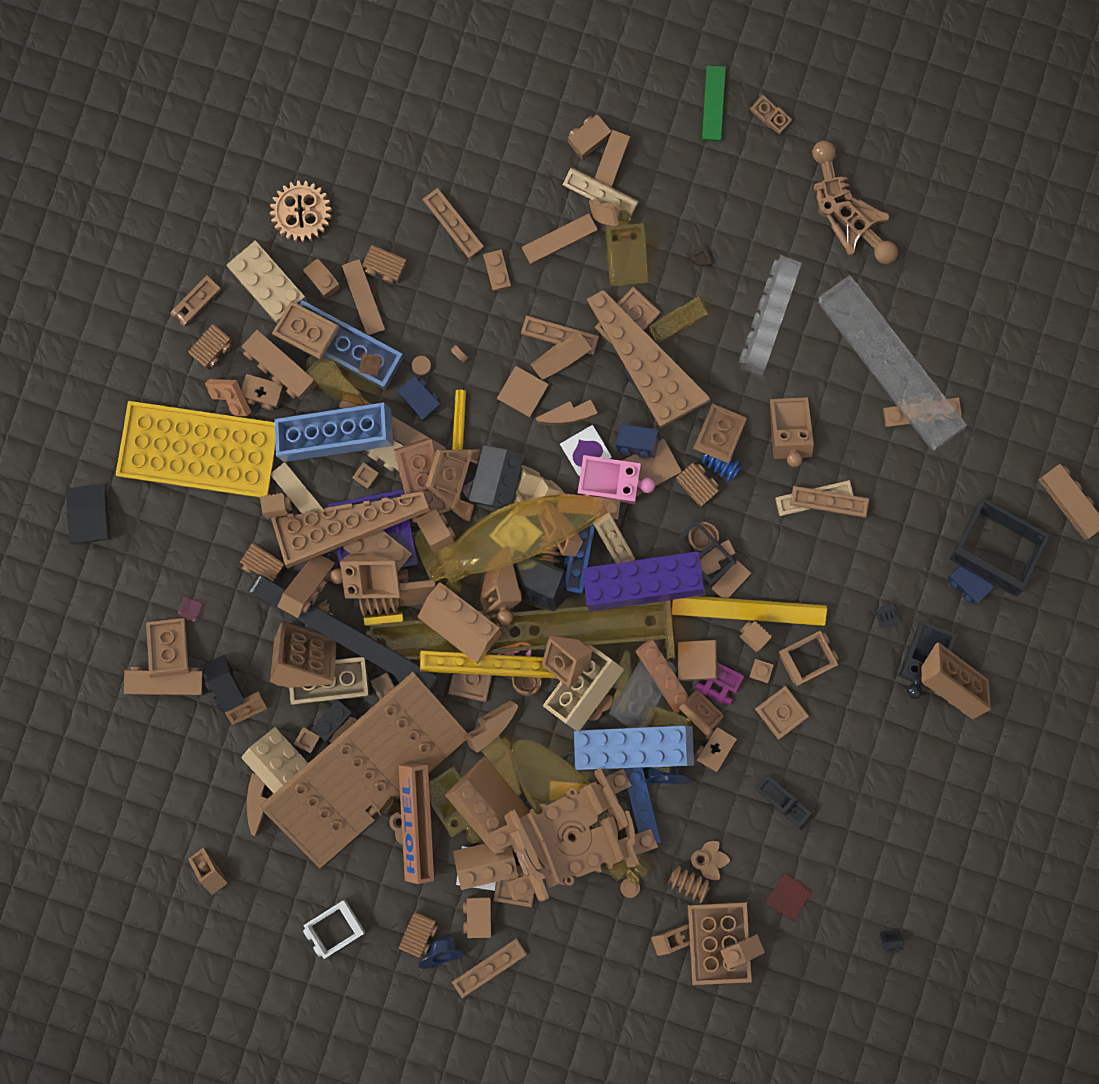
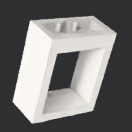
M346 900L341 901L303 925L305 927L303 930L308 940L312 939L316 945L313 947L316 954L324 959L365 933ZM340 909L355 934L327 951L313 925Z

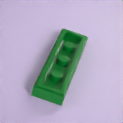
M706 67L702 141L721 142L726 67Z

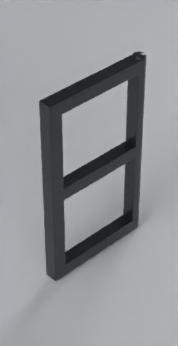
M696 519L671 544L681 554L686 553L677 543L697 525L712 541L699 554L700 558L715 545L731 561L713 579H710L702 570L703 578L712 585L733 564H736V561Z

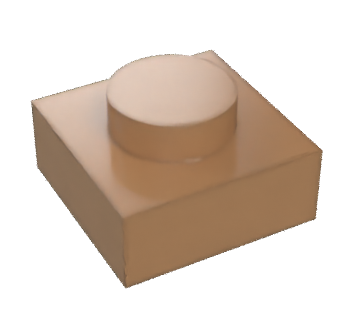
M363 462L352 478L369 489L379 473Z
M755 659L749 678L768 683L774 665Z
M303 727L294 745L312 753L320 736Z

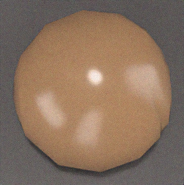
M708 522L700 523L718 542L719 532L716 527ZM697 525L689 532V544L694 550L702 552L712 543Z
M513 676V688L523 696H530L540 690L542 679Z

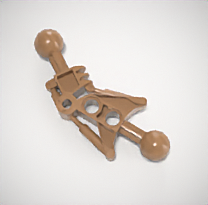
M829 141L818 142L813 147L812 155L814 160L821 164L824 176L822 182L814 185V190L818 194L816 196L819 213L829 219L832 229L847 251L848 256L854 255L855 245L863 237L875 249L874 255L878 262L881 264H891L898 257L897 246L891 241H882L870 229L877 223L887 222L889 215L860 199L858 201L852 197L851 191L846 190L850 187L849 184L845 183L849 179L847 177H835L832 164L836 156L835 146ZM843 197L846 202L836 203L837 200ZM828 205L830 209H826L824 206ZM848 209L851 215L844 217L840 211ZM832 215H834L846 227V235L844 234L839 224H836V222L832 218ZM861 222L864 225V229L857 230L854 224Z

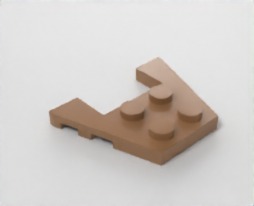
M481 449L436 450L425 487L462 520L470 521L474 505L460 500L459 497L469 463H478Z

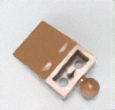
M808 397L770 399L774 459L787 458V462L791 467H798L802 463V458L812 457L814 442Z
M504 547L488 562L480 596L484 616L497 615V620L502 625L511 623L513 616L509 610L522 601L509 547Z
M348 554L340 561L341 569H334L330 573V579L333 583L341 584L343 582L345 598L401 597L395 559L369 554Z

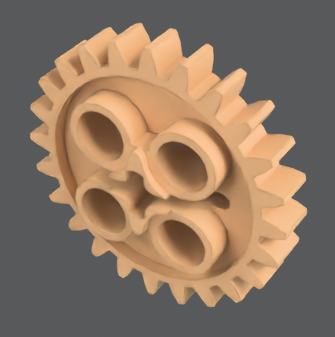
M297 181V186L290 182L289 189L283 186V193L277 191L279 198L273 197L276 204H270L271 208L274 209V211L270 212V215L274 216L271 221L272 223H277L275 229H281V236L287 233V240L293 236L294 242L301 238L304 243L305 237L312 241V235L318 238V231L325 232L323 225L329 226L326 219L332 218L331 215L327 214L332 209L331 207H326L330 204L329 200H325L327 197L326 193L321 194L322 189L320 187L315 190L314 183L308 187L307 181H305L303 186L300 184V181ZM300 195L302 196L301 204L304 210L302 212L303 228L300 227V216L298 214L300 211L298 196ZM308 198L314 199L312 205H306L305 201ZM288 200L296 201L294 206H286ZM311 216L316 218L314 223H306L307 218ZM290 218L297 219L294 225H288L287 222Z

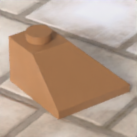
M551 636L548 640L542 666L570 688L589 665L593 651L580 640Z

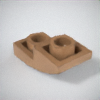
M761 95L749 109L778 134L792 120L780 107L776 108L764 95Z
M596 198L589 201L592 217L596 221L610 226L619 225L617 218L620 215L617 207H614L609 202L601 204Z

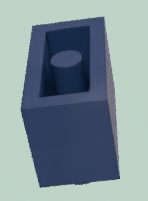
M413 376L397 392L424 422L441 407L438 403L440 399L434 392L431 394L426 389L427 384L421 378L417 379Z
M621 424L616 442L617 451L625 456L633 454L644 459L655 458L660 438L659 431L657 429Z
M960 565L947 577L950 580L949 584L955 590L959 589L964 594L962 597L969 604L973 603L975 605L979 603L994 588L987 580Z

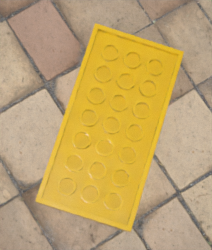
M128 401L116 476L257 498L264 497L265 495L268 496L276 450L275 422Z

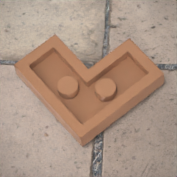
M209 379L205 383L211 398L226 400L233 416H248L251 413L237 380Z

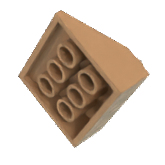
M282 621L274 639L270 682L288 688L332 685L335 675L336 641L322 633Z
M485 756L445 794L491 851L492 849L485 835L507 825L504 816L510 811L515 810L519 818L529 814L530 811ZM506 847V848H504V849H502V850H500V851H498V852H496V853L504 852L508 847Z
M747 901L688 905L692 984L752 982L751 960L728 969L720 951L724 947L749 938Z

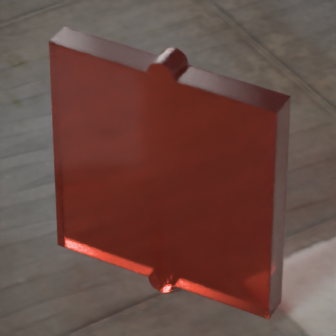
M785 874L766 903L774 907L777 913H782L793 921L811 892L801 886L799 881L796 882Z

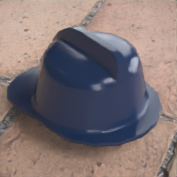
M676 766L649 767V777L644 782L646 784L690 783L691 779L679 775Z
M453 936L439 938L431 944L429 957L423 959L418 965L421 969L433 968L448 961L461 958L464 952L457 949Z

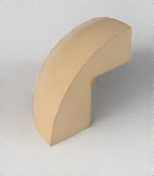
M522 465L512 500L513 512L516 516L522 517L538 515L544 502L554 506L558 502V494H564V492L552 480H545L540 476L539 472Z

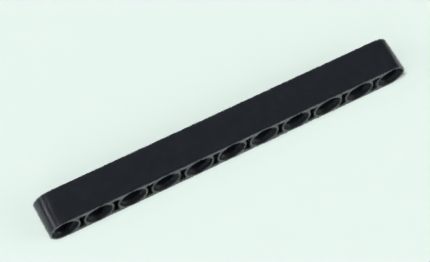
M257 574L248 591L280 609L278 604L286 589L268 578ZM313 604L310 605L306 613L302 612L298 618L291 615L402 680L414 672L431 693L440 677L432 672H421L420 665Z

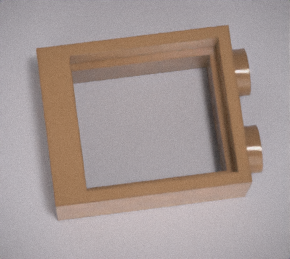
M818 631L777 652L794 686H798L838 665L837 661L839 658L834 650H830L828 646L830 641L825 633L822 634L821 631ZM816 638L829 664L801 678L789 652Z

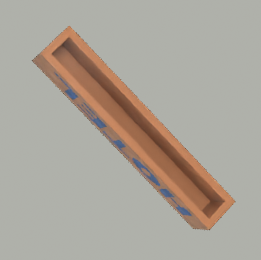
M420 763L398 765L405 881L415 884L434 881L428 765Z

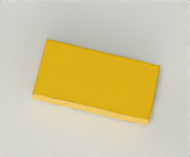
M397 611V613L390 612L389 614L382 613V615L374 614V616H371V614L364 617V625L402 622L404 618L403 611Z

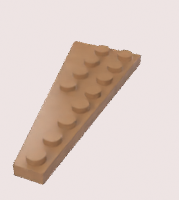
M604 290L587 299L588 304L660 428L710 402L708 395Z
M424 492L404 494L401 497L388 499V497L381 498L382 500L374 502L363 501L364 503L356 505L351 503L328 507L325 510L315 512L310 510L297 515L292 513L280 518L272 517L271 520L285 566L290 568L430 511Z

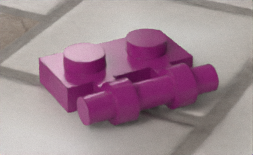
M717 662V679L707 680L705 684L698 681L695 688L700 690L701 694L705 696L708 694L717 699L716 701L721 704L723 702L730 705L733 698L726 694L728 690L736 693L744 676ZM712 683L723 687L721 692L711 688Z

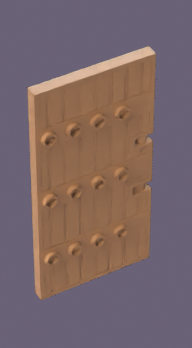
M412 672L262 803L260 808L321 868L375 821L372 816L376 812L380 814V809L390 797L396 800L400 799L398 765L409 763L428 765L429 773L466 741L465 735L468 733Z

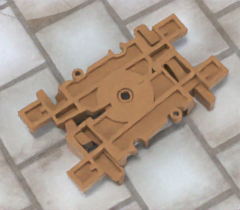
M599 768L594 773L602 787L601 790L596 781L580 789L578 794L576 789L570 788L566 792L568 798L563 797L549 805L541 804V814H536L534 809H531L529 814L519 818L516 811L512 810L504 816L507 825L485 835L493 853L511 845L518 857L524 876L507 882L513 902L535 893L538 901L549 899L543 883L544 879H546L549 888L561 884L562 880L565 886H570L574 883L573 877L578 878L594 871L601 873L600 866L602 863H605L608 869H611L613 864L625 860L628 868L639 865L636 855L658 847L651 829L635 834L629 811H623L618 803L619 801L615 794L632 786L624 769L605 777L601 768ZM608 809L611 817L600 821V827L590 830L589 826L597 822L598 815ZM624 828L627 837L618 840V831ZM569 834H573L575 836L574 841L569 840Z

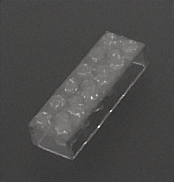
M780 255L778 260H774L769 273L772 275V278L768 277L763 290L766 296L762 295L757 307L760 313L755 314L751 325L754 330H750L745 345L748 347L743 349L739 359V363H742L740 369L759 376L763 375L802 262Z

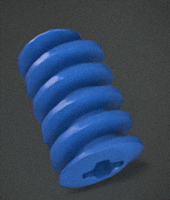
M705 453L703 454L702 463L705 464L709 461L708 468L715 466V473L721 470L720 477L722 478L728 475L727 482L733 480L744 466L743 464L738 467L739 460L732 462L733 455L730 462L726 463Z

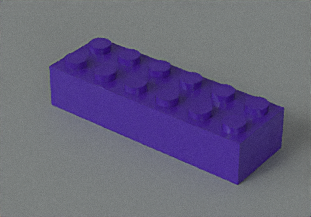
M699 551L583 568L586 601L589 611L705 595Z

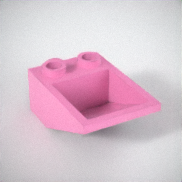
M583 455L578 494L635 504L637 489L640 488L644 493H651L655 488V483L651 478L639 480L640 463ZM632 469L633 474L628 475L626 470ZM627 487L630 488L631 491L630 493L625 494L623 492V489Z

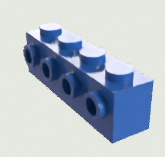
M577 514V519L572 520V526L579 534L583 543L576 557H565L563 568H567L565 577L568 593L582 595L584 586L583 568H587L595 527L592 522L596 520L595 517Z

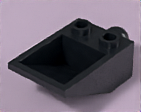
M920 621L898 674V677L914 682L907 688V695L911 699H918L922 695V688L920 686L927 687L921 680V667L935 644L939 642L952 651L957 634ZM916 666L917 672L913 673L911 667Z

